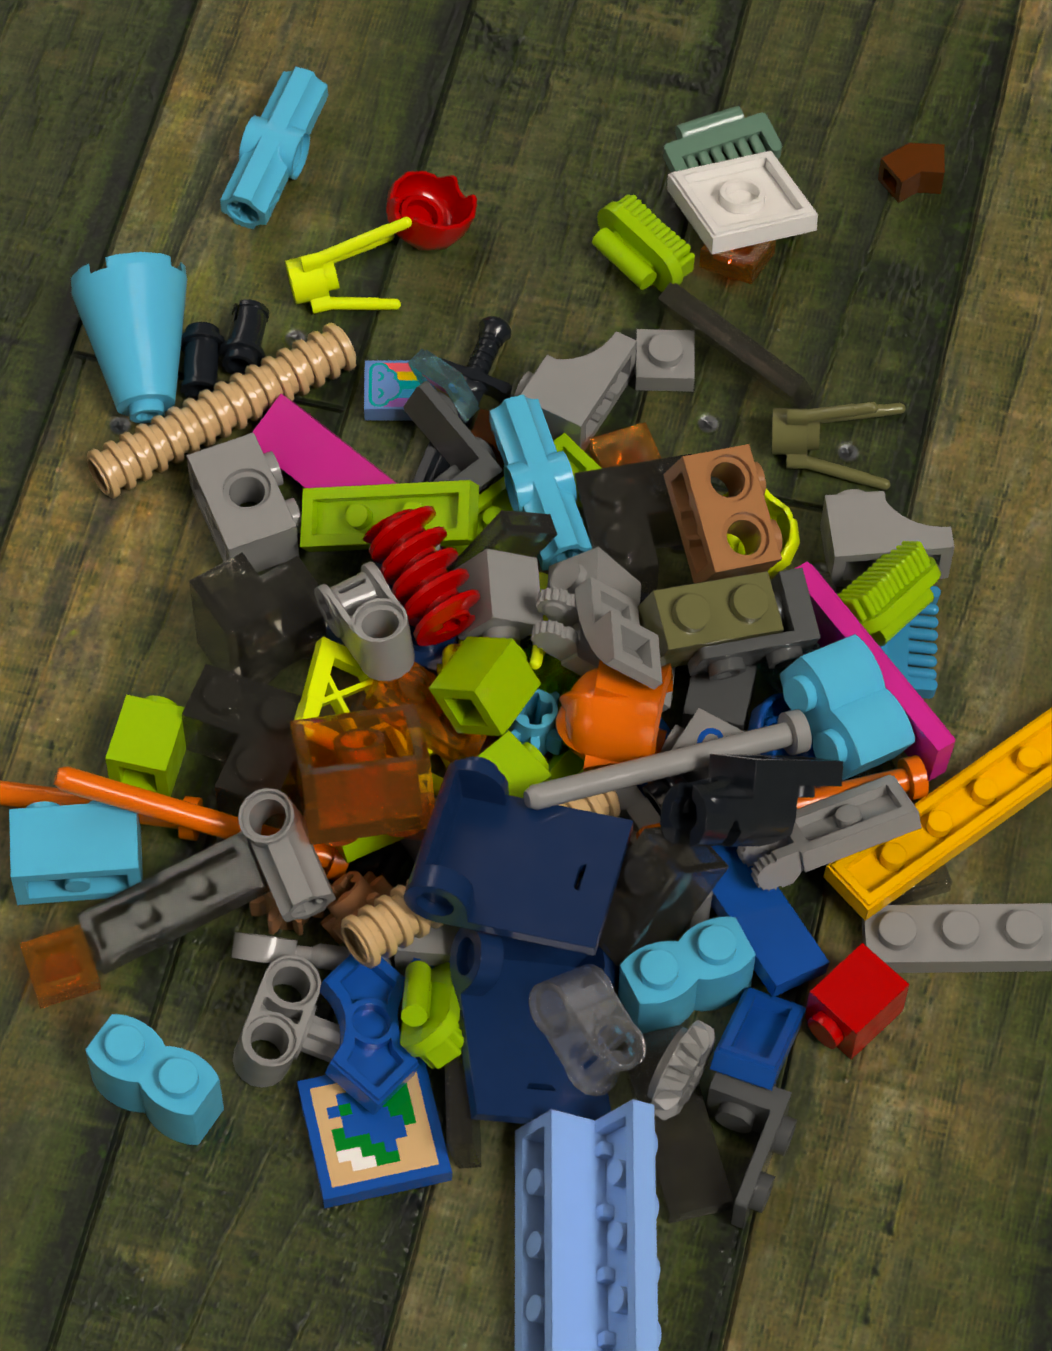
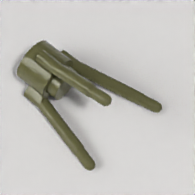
M875 402L814 409L773 408L772 455H787V469H809L864 486L888 490L890 488V481L888 479L808 456V450H819L820 423L898 415L905 412V405L903 403L876 404Z

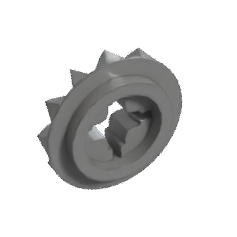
M700 1020L695 1021L689 1029L683 1027L678 1031L664 1052L650 1082L647 1096L652 1099L651 1104L654 1105L655 1116L664 1121L679 1114L684 1104L689 1102L691 1094L699 1084L700 1078L708 1066V1059L714 1050V1028Z

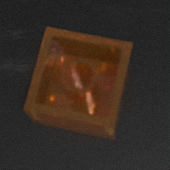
M415 704L290 721L297 787L310 845L324 843L328 846H344L355 842L358 838L384 834L392 837H408L418 833L421 829L427 828L435 800L430 756Z

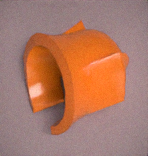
M599 660L597 668L587 671L574 683L570 691L559 697L562 706L556 716L557 732L564 743L571 748L572 752L584 760L583 772L661 752L667 732L659 728L666 693L673 691L671 663L661 666L662 684L653 690Z

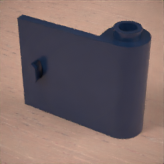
M472 756L453 761L446 769L404 893V901L414 913L433 922L595 955L634 828L633 820L559 805L540 810L531 809L526 806L524 798L509 795L506 777L490 760ZM584 871V875L579 880L578 887L576 890L575 887L578 881V877L580 873Z
M466 928L458 930L450 951V972L460 1006L458 1023L464 1037L461 1050L471 1119L527 1124L551 1109L591 1120H597L611 1112L595 1007L608 996L619 980V959L614 954L613 948L607 940L600 939L596 954L590 955Z

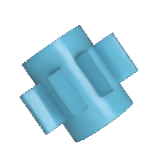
M537 689L507 730L522 744L529 742L534 745L543 756L548 751L555 755H560L562 751L563 740L556 728L559 693L556 691L549 694L544 690Z

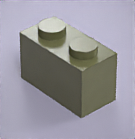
M768 571L653 590L638 606L640 626L657 634L659 637L661 666L671 663L672 667L687 665V662L702 647L777 634L784 630Z

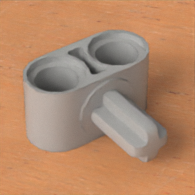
M287 955L273 961L265 971L233 1054V1064L236 1073L251 1086L264 1088L274 1086L280 1082L288 1072L293 1059L297 1060L300 1051L331 1062L339 1049V1025L315 1016L317 1009L315 1004L320 993L321 980L319 972L314 965L303 957ZM280 984L290 985L297 989L302 1000L294 1003L286 1002L276 995L273 987ZM258 1040L269 1041L278 1048L281 1057L272 1060L264 1059L255 1053L251 1043Z

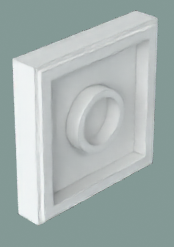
M772 151L668 174L667 191L711 254L817 231V212Z

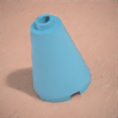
M133 252L105 257L107 268L90 273L89 264L79 268L71 277L72 297L117 411L122 415L130 416V420L133 422L150 423L152 417L156 415L164 417L165 411L175 405L187 291L186 268L181 262L178 268L172 267L171 257L162 253Z

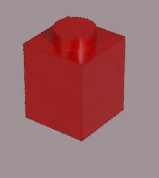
M861 943L809 991L805 1013L808 1027L823 1045L830 1049L839 1048L852 1060L903 1011L909 983L864 943Z

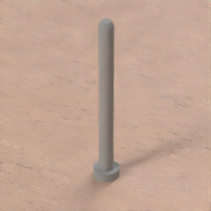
M799 709L781 713L777 724L530 785L524 791V801L528 808L540 810L709 767L710 754L758 755L784 748L789 755H796L810 750L812 743L811 730L804 713Z

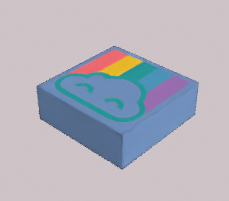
M365 360L364 420H412L405 412L403 406L416 387L423 383V360Z

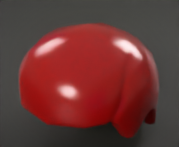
M407 171L388 190L386 214L389 223L404 217L411 218V227L396 233L398 237L418 250H443L453 245L465 235L475 218L478 200L474 194L467 197L463 195L459 189L457 177L454 175L437 177L435 174L427 171Z

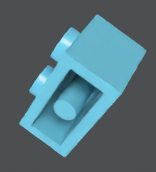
M94 800L88 804L61 806L54 802L42 801L32 803L26 808L9 809L10 869L17 905L144 896L141 826L138 813Z

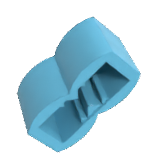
M856 634L800 656L780 673L783 695L787 705L791 710H801L808 720L816 758L843 761L842 781L894 759L915 743L914 732L906 712L895 696L885 688L882 672L873 653Z
M736 917L712 918L693 926L684 933L679 941L655 942L631 953L620 965L617 998L636 1035L648 1036L664 1033L682 1024L693 1011L717 1010L740 999L745 988L751 987L756 954Z
M112 1014L85 1049L92 1081L97 1090L108 1101L120 1108L145 1113L152 1125L172 1140L189 1145H199L224 1110L220 1079L212 1066L191 1051L165 1046L160 1036L151 1027L138 1019L126 1015Z

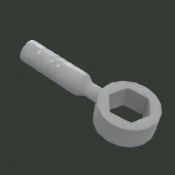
M235 932L231 957L272 963L279 957L295 955L310 961L317 969L334 971L351 953L346 946L323 943L313 947L297 945L298 940ZM391 956L390 958H388V959L382 957L385 961H387V962L391 965V958H392V956Z

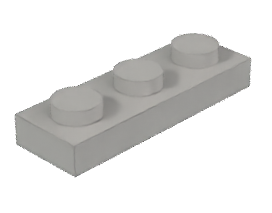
M1052 903L887 905L866 921L861 917L863 943L896 973L1052 971Z

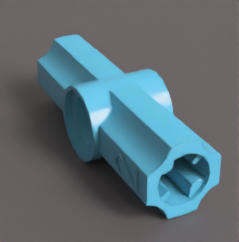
M295 67L294 70L289 72L283 71L261 117L254 115L249 120L240 144L239 162L220 199L221 212L231 217L235 224L254 229L258 225H266L288 179L296 180L302 172L309 152L310 133L328 98L327 84L318 79L313 71L300 67Z
M525 395L504 399L502 404L490 411L489 422L498 450L505 464L504 479L507 494L516 517L523 516L542 571L549 570L550 565L592 549L590 538L587 535L583 519L576 505L577 491L573 472L565 452H557L539 400L527 398Z

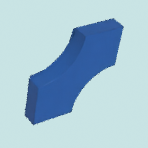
M350 954L323 980L320 987V993L334 1010L340 1029L339 1049L329 1063L325 1074L374 1116L415 1075L419 1064L416 1057H412L400 1044L401 1034L398 1025V1008L403 998L405 977L382 957L381 963L371 969L360 964Z

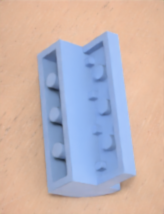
M632 1099L597 1120L551 1109L515 1130V1351H659L661 1326L658 1322L657 1283L660 1277V1263L657 1258L656 1228L659 1200L656 1195L655 1171L658 1138L655 1133L653 1104Z

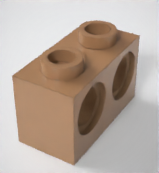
M749 444L683 456L663 474L694 584L766 572L782 560L780 553L782 550V534L777 522L770 518L764 497L766 492L764 471L758 462H754ZM711 477L720 479L726 485L729 497L722 496L715 491L711 484ZM727 534H732L741 540L745 548V555L735 552L730 547Z

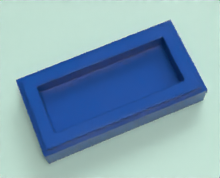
M746 987L715 1049L710 1069L772 1091L801 1027L806 1008L776 996L772 998L770 994Z

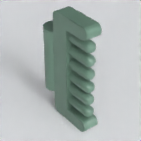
M734 106L676 125L675 134L677 140L664 145L663 158L672 173L699 167L696 160H699L701 166L712 164L709 156H712L715 163L726 161L722 152H725L728 160L739 158L736 147L742 157L753 155L748 143H750L755 154L772 151L775 157L779 159L782 143L765 113H758L744 118L741 108Z

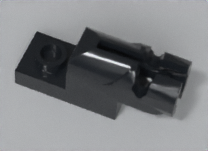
M710 754L707 779L691 783H677L665 795L660 817L664 838L673 844H689V847L723 845L724 847L764 846L780 841L792 834L796 820L798 797H815L816 786H842L843 761L799 755Z

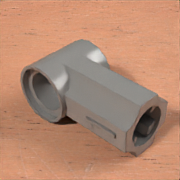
M264 788L256 790L247 796L240 806L238 814L239 826L253 847L283 920L289 922L297 919H307L324 911L332 901L336 900V897L309 837L306 819L288 796L277 789ZM275 814H286L285 824L281 830L273 835H261L262 826L266 819Z

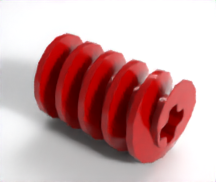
M433 506L397 512L372 526L363 538V541L371 544L369 552L373 561L382 564L380 571L386 582L393 585L391 591L399 603L404 606L409 625L416 627L413 635L417 645L420 646L435 645L464 632L476 619L475 615L470 614L469 609L481 599L478 590L471 589L460 593L457 590L469 579L467 569L460 568L449 572L446 569L458 558L456 548L449 547L436 550L435 547L447 537L445 528L438 526L425 530L424 527L436 516Z

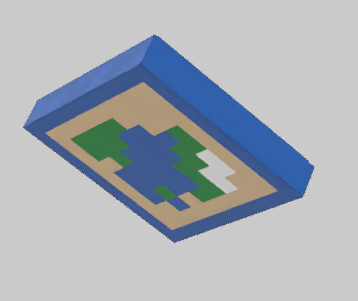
M416 1057L419 1067L415 1075L374 1116L328 1075L297 1081L298 1094L324 1209L452 1181V1169L426 1063L420 1057Z

